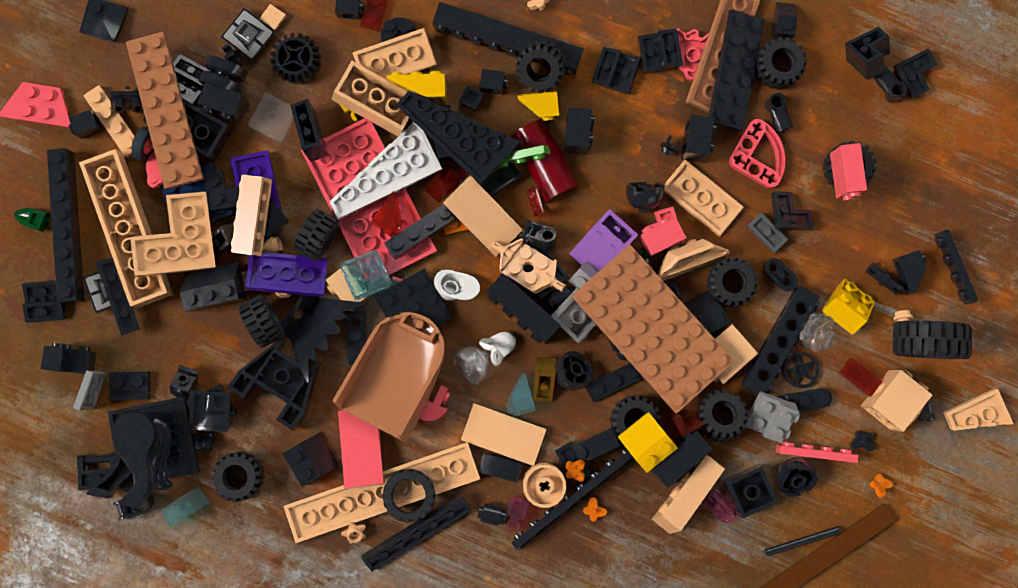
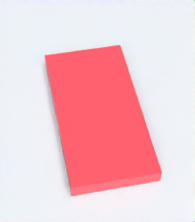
M343 410L338 411L344 488L384 484L379 429Z

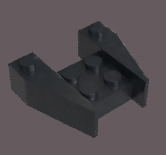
M279 339L239 370L227 388L243 399H248L256 386L260 385L287 403L276 420L292 431H296L307 414L320 364L314 362L309 370V380L307 382L299 363L280 352L286 342Z

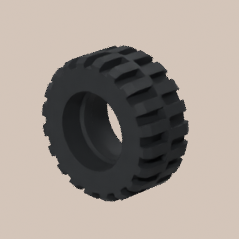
M898 321L893 325L892 351L894 355L903 357L969 359L972 355V327L969 324L958 322Z

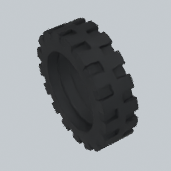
M404 469L388 479L383 489L382 499L389 515L398 521L409 523L424 518L430 512L434 505L436 494L434 485L427 475L419 470ZM405 479L418 481L425 490L424 504L412 512L401 510L393 500L395 486Z

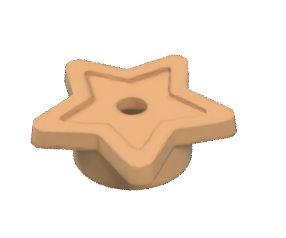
M350 522L348 529L343 531L341 535L347 537L351 544L357 543L362 539H366L363 533L365 525L356 526Z

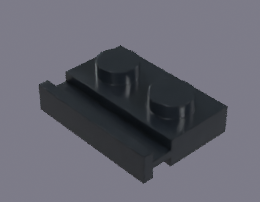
M109 372V400L150 399V372Z

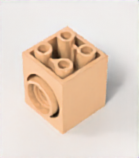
M904 369L888 370L862 403L861 407L888 429L904 432L920 415L923 406L931 398L932 394L928 392L929 388L926 385L913 380V375Z

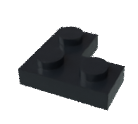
M928 48L896 64L893 68L900 81L907 86L909 98L913 99L930 90L921 73L938 64Z
M224 171L203 173L209 211L214 212L237 208L236 204L240 189L239 187L226 188Z
M774 191L771 194L775 230L811 231L814 229L812 210H794L792 192Z

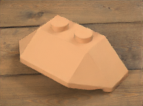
M692 239L686 242L685 246L679 247V245L668 249L657 275L662 281L725 259L729 251L704 239L698 241Z

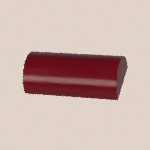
M538 119L523 126L511 135V138L520 141V144L516 147L518 151L542 145L549 146L550 154L544 155V159L533 160V158L526 159L527 162L525 163L545 203L579 187L546 121Z

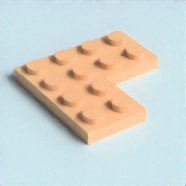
M206 192L166 195L171 233L130 237L135 277L213 269L216 267Z

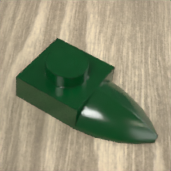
M22 208L14 212V216L20 224L40 232H44L51 216L46 212L33 208Z

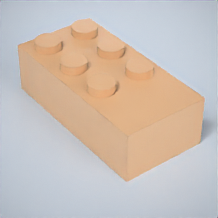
M351 61L333 93L332 100L398 137L409 120V117L396 106L397 102L407 91L358 63Z

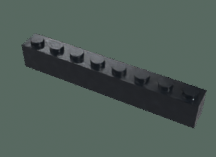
M439 2L432 22L433 28L438 33H449L459 40H464L465 38L471 40V43L477 46H482L483 44L489 46V49L499 52L501 50L507 52V55L517 58L528 44H534L537 40L540 43L546 40L547 44L552 42L555 44V48L559 47L561 49V54L564 53V61H566L564 74L576 75L584 49L443 2ZM543 58L531 60L533 64L538 62L543 64V67L551 69L550 64Z
M67 148L48 149L47 162L57 302L64 304L85 302L75 155L73 151Z

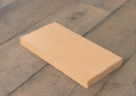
M425 28L353 52L356 63L386 80V75H391L393 72H401L403 75H408L411 72H417L437 65Z
M687 160L681 163L664 184V193L719 237L744 208Z
M469 176L443 202L495 257L499 252L491 248L494 241L507 246L522 231L521 227L472 176Z
M474 403L461 440L534 466L546 429Z

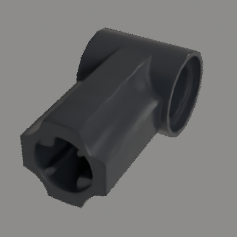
M884 65L883 73L873 77L874 81L885 93V98L888 102L897 103L907 93V86L903 82L898 81L886 65ZM892 89L898 90L899 95H895Z
M775 93L768 97L764 105L770 113L776 132L792 128L793 124L786 107L785 96L782 93ZM772 99H776L779 102L778 107L772 104Z

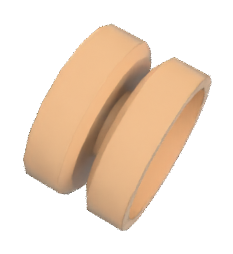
M538 463L531 466L525 473L523 490L526 498L533 505L548 508L558 504L564 497L566 481L562 472L555 465ZM546 481L548 483V486L546 488H542L540 483H544Z

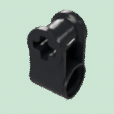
M531 220L525 222V229L518 239L522 238L523 243L544 251H551L556 247V231L553 228Z
M150 494L146 507L141 509L118 505L120 500L113 502V505L116 506L119 514L118 521L149 510L153 507L155 501L153 495Z

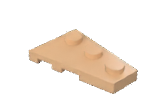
M996 388L943 412L950 429L953 431L1013 424L1000 392Z

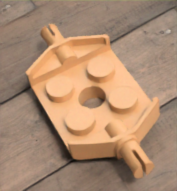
M522 238L507 246H503L496 241L492 243L491 248L498 251L501 256L500 272L534 294L552 286L561 292L565 288L566 284L560 282L555 277L557 260L552 261L523 243ZM525 265H532L534 269L531 272H525L523 267Z

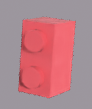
M667 217L659 222V226L655 228L649 226L642 230L643 234L639 238L649 257L686 239L676 217L673 219Z

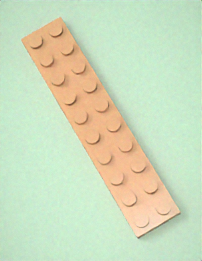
M468 442L383 471L384 484L345 489L344 485L284 505L295 543L347 526L350 522L356 523L387 512L382 499L383 489L388 479L401 470L415 469L423 472L433 483L435 494L479 480L480 476ZM402 480L395 486L393 491V500L398 508L425 499V490L416 480Z

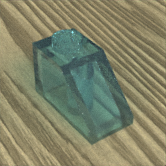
M525 373L519 377L508 397L509 402L506 403L508 414L512 413L513 417L536 411Z
M197 487L160 512L171 528L209 504V501L201 489Z

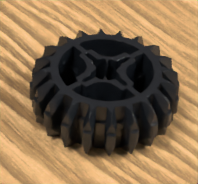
M292 32L290 38L284 35L285 40L277 39L279 45L272 46L276 51L270 52V55L273 57L270 59V63L274 64L272 69L276 71V75L278 77L282 76L281 79L283 81L288 79L290 84H293L295 79L297 84H300L302 78L307 82L308 75L314 78L312 71L318 72L319 70L316 66L321 65L320 60H318L321 58V54L318 53L320 49L318 46H315V41H309V36L303 37L301 33H298L297 37H295V34ZM295 45L303 46V47H299V48H297V49H292V48H290V47L295 46ZM310 51V60L306 66L304 59ZM286 52L287 58L284 61L285 63L282 65V56L283 53ZM291 54H292L293 56H297V58H299V61H300L301 63H299L298 61L293 60V57L291 56ZM296 67L302 69L296 72L288 71L289 69L292 70Z

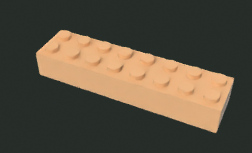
M114 149L79 162L130 307L139 308L174 295L166 274L135 277L130 237L152 235L123 153Z

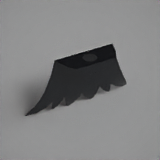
M301 295L282 321L281 326L293 345L307 382L309 380V358L315 361V348L327 351L326 335H334L341 332L335 320L346 318L347 316L342 312L365 305V303L326 299L309 295ZM297 309H302L304 312L303 316L300 319H295L293 315Z

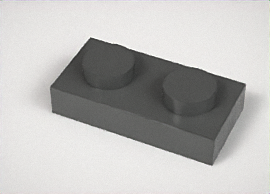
M759 213L746 226L772 253H775L788 240L779 230H775V226L762 213Z

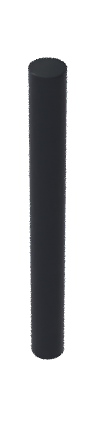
M838 526L766 548L764 553L768 557L840 534V529Z

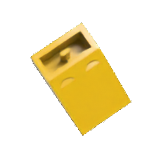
M431 71L430 74L411 72L410 75L393 72L391 75H386L388 81L407 92L416 93L441 106L447 105L445 74H441L440 71Z

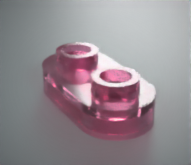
M711 488L703 499L705 506L720 521L731 523L736 517V508L717 489Z

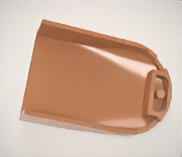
M411 312L387 317L381 321L372 331L335 395L333 402L336 406L406 443L428 402L444 361L445 344L437 326L427 317Z

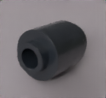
M565 286L562 292L557 289L549 293L546 299L552 311L558 309L573 292L571 287L567 288Z
M484 503L483 506H479L477 518H480L482 523L499 526V524L504 525L507 510L501 506Z

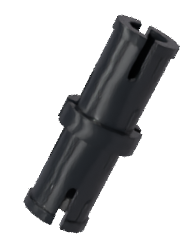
M871 263L865 270L866 273L878 281L880 286H885L894 295H898L904 287L893 279L889 272H884L875 263Z

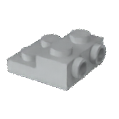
M576 288L551 317L561 325L560 327L574 341L579 343L585 340L589 334L588 332L597 325L571 297L578 290Z
M760 391L747 416L749 418L745 425L747 428L763 433L765 438L782 443L784 438H789L791 434L790 426L792 423H797L800 414L795 403Z

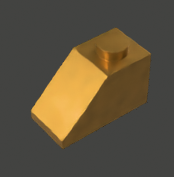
M537 357L533 400L552 402L556 375V358Z

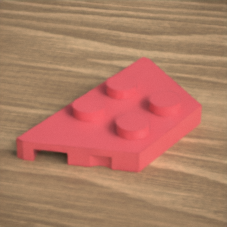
M22 82L0 111V117L64 128H69V124H71L64 92L58 87Z

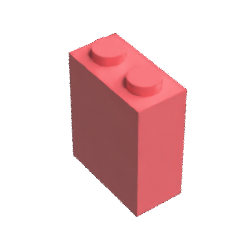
M861 143L841 145L830 153L836 199L843 198V201L854 200L855 197H860L861 193L867 190Z

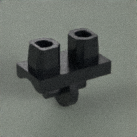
M126 86V91H110L111 109L116 114L125 112V109H133L135 113L144 112L139 91H131L130 86Z

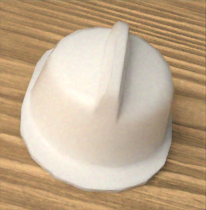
M441 270L434 278L436 289L441 297L446 300H470L476 297L480 291L478 281L468 274L453 270Z

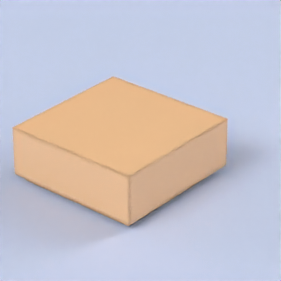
M270 4L260 17V20L276 31L287 16Z

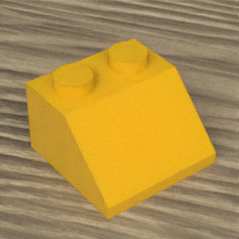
M556 91L517 95V99L537 116L542 117L544 121L554 120L555 116H559Z
M649 412L618 436L646 473L677 449L672 439Z

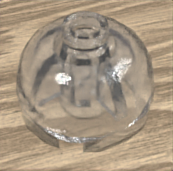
M467 346L453 354L454 364H459L462 368L458 371L471 384L476 382V385H478L488 375L490 370L489 355L484 349L480 350L474 346Z

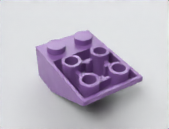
M609 209L569 254L581 265L587 261L599 272L626 248L638 234Z

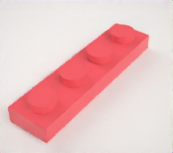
M789 442L776 445V453L858 463V455L852 454V450L840 449V452H833V448L822 446L821 450H815L813 445L802 444V447L799 448L794 447V443Z

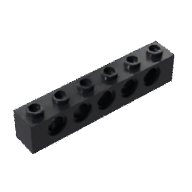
M801 285L794 288L740 383L741 387L757 396L760 391L766 394L770 393L773 387L771 385L773 379L779 377L782 371L781 365L790 358V349L799 342L801 338L799 333L802 328L805 329L808 326L811 312L814 313L820 304L818 302L820 296ZM798 304H801L804 308L802 314H799L796 310ZM789 320L795 325L792 331L787 328ZM779 337L785 340V345L782 348L777 343ZM771 353L776 357L774 364H770L768 361V356ZM761 370L765 371L767 375L764 381H761L758 377Z

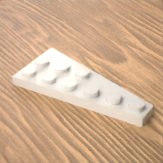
M412 122L351 183L329 201L338 220L442 171L424 131Z

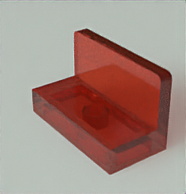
M672 409L665 411L673 428L682 437L703 426L702 422L693 414L682 419L681 415L674 413Z

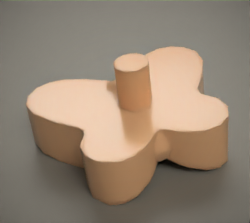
M531 0L527 3V6L530 10H543L545 4L550 0Z

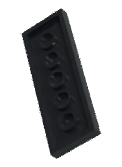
M733 9L728 12L708 117L715 118L714 124L743 131L765 20Z

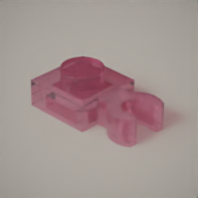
M511 496L506 514L511 516V519L506 523V530L509 529L510 524L514 523L517 526L516 532L520 531L519 519L525 520L530 503L529 500Z

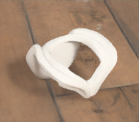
M504 331L490 338L480 340L479 344L483 349L491 351V361L495 366H498L503 358L515 348L516 338L510 332Z

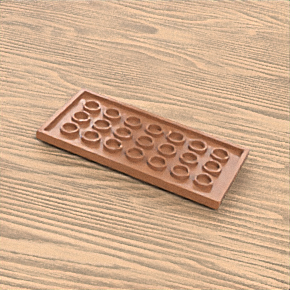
M630 244L571 296L676 414L734 362L730 355Z

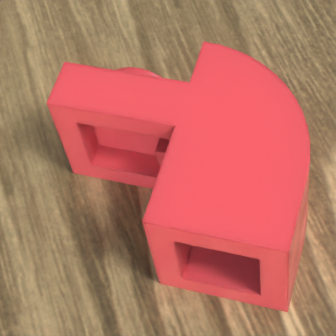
M443 385L440 386L434 401L428 400L420 419L433 421L439 419L447 412L448 409L441 405L442 403L446 404L450 393H448L449 388Z

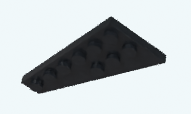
M408 91L396 104L480 185L520 144V141L510 138L503 133L495 131L411 91Z

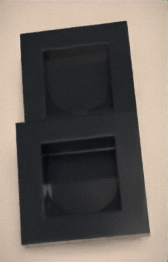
M483 453L479 472L519 483L524 464Z

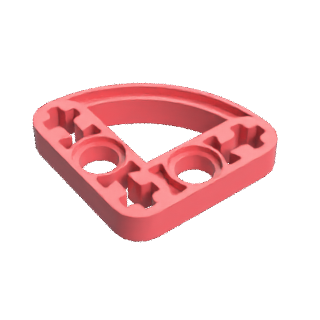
M755 119L748 125L730 155L729 165L765 188H774L779 184L785 169L783 144L770 125L761 119ZM759 124V129L761 131H757L754 137L751 136L752 132L754 131L753 126ZM763 134L768 138L774 149L775 171L751 157ZM743 140H750L752 148L745 149L742 145ZM740 156L741 162L746 163L748 160L750 163L746 166L744 170L743 167L745 165L742 163H739L738 165L735 164L736 160L734 158ZM751 165L758 166L759 173L757 175L750 173L749 168ZM765 170L766 173L764 175L767 177L771 175L774 176L773 180L775 182L769 184L768 178L763 176L760 179L759 177L763 174V171Z

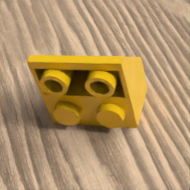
M844 278L826 301L822 312L853 335L868 321L875 301L870 295L858 289L854 283Z

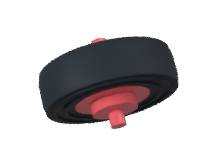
M148 127L139 129L134 137L131 149L133 158L144 162L154 152Z

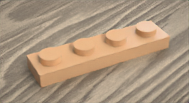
M98 85L83 96L124 156L129 158L132 156L131 149L135 135L121 114H116L111 109L110 98L103 88Z

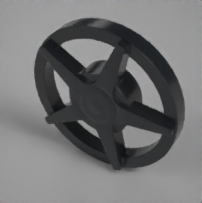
M804 352L793 353L788 361L783 364V376L791 386L807 388L817 380L819 366L815 358L810 354ZM798 355L806 356L811 361L806 364L802 363ZM795 357L796 364L793 368H787L788 362ZM812 364L815 366L813 378L808 374L809 366ZM786 371L793 372L795 375L794 383L788 378ZM806 377L811 380L805 385H797L800 378Z

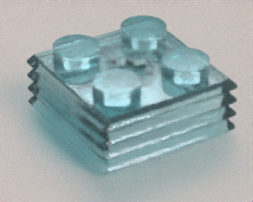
M377 250L341 263L340 269L356 301L387 289L392 284ZM363 272L370 274L368 279L362 277Z

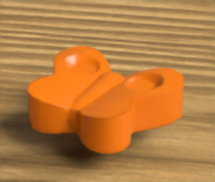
M583 460L568 461L566 463V477L583 481L585 474L582 470L584 469L585 462Z
M881 474L876 475L874 480L869 483L870 487L875 489V493L879 498L886 496V490L893 487L892 481L884 479Z
M590 497L588 506L583 508V512L589 515L590 520L593 522L597 520V517L607 514L605 508L597 505L595 497Z

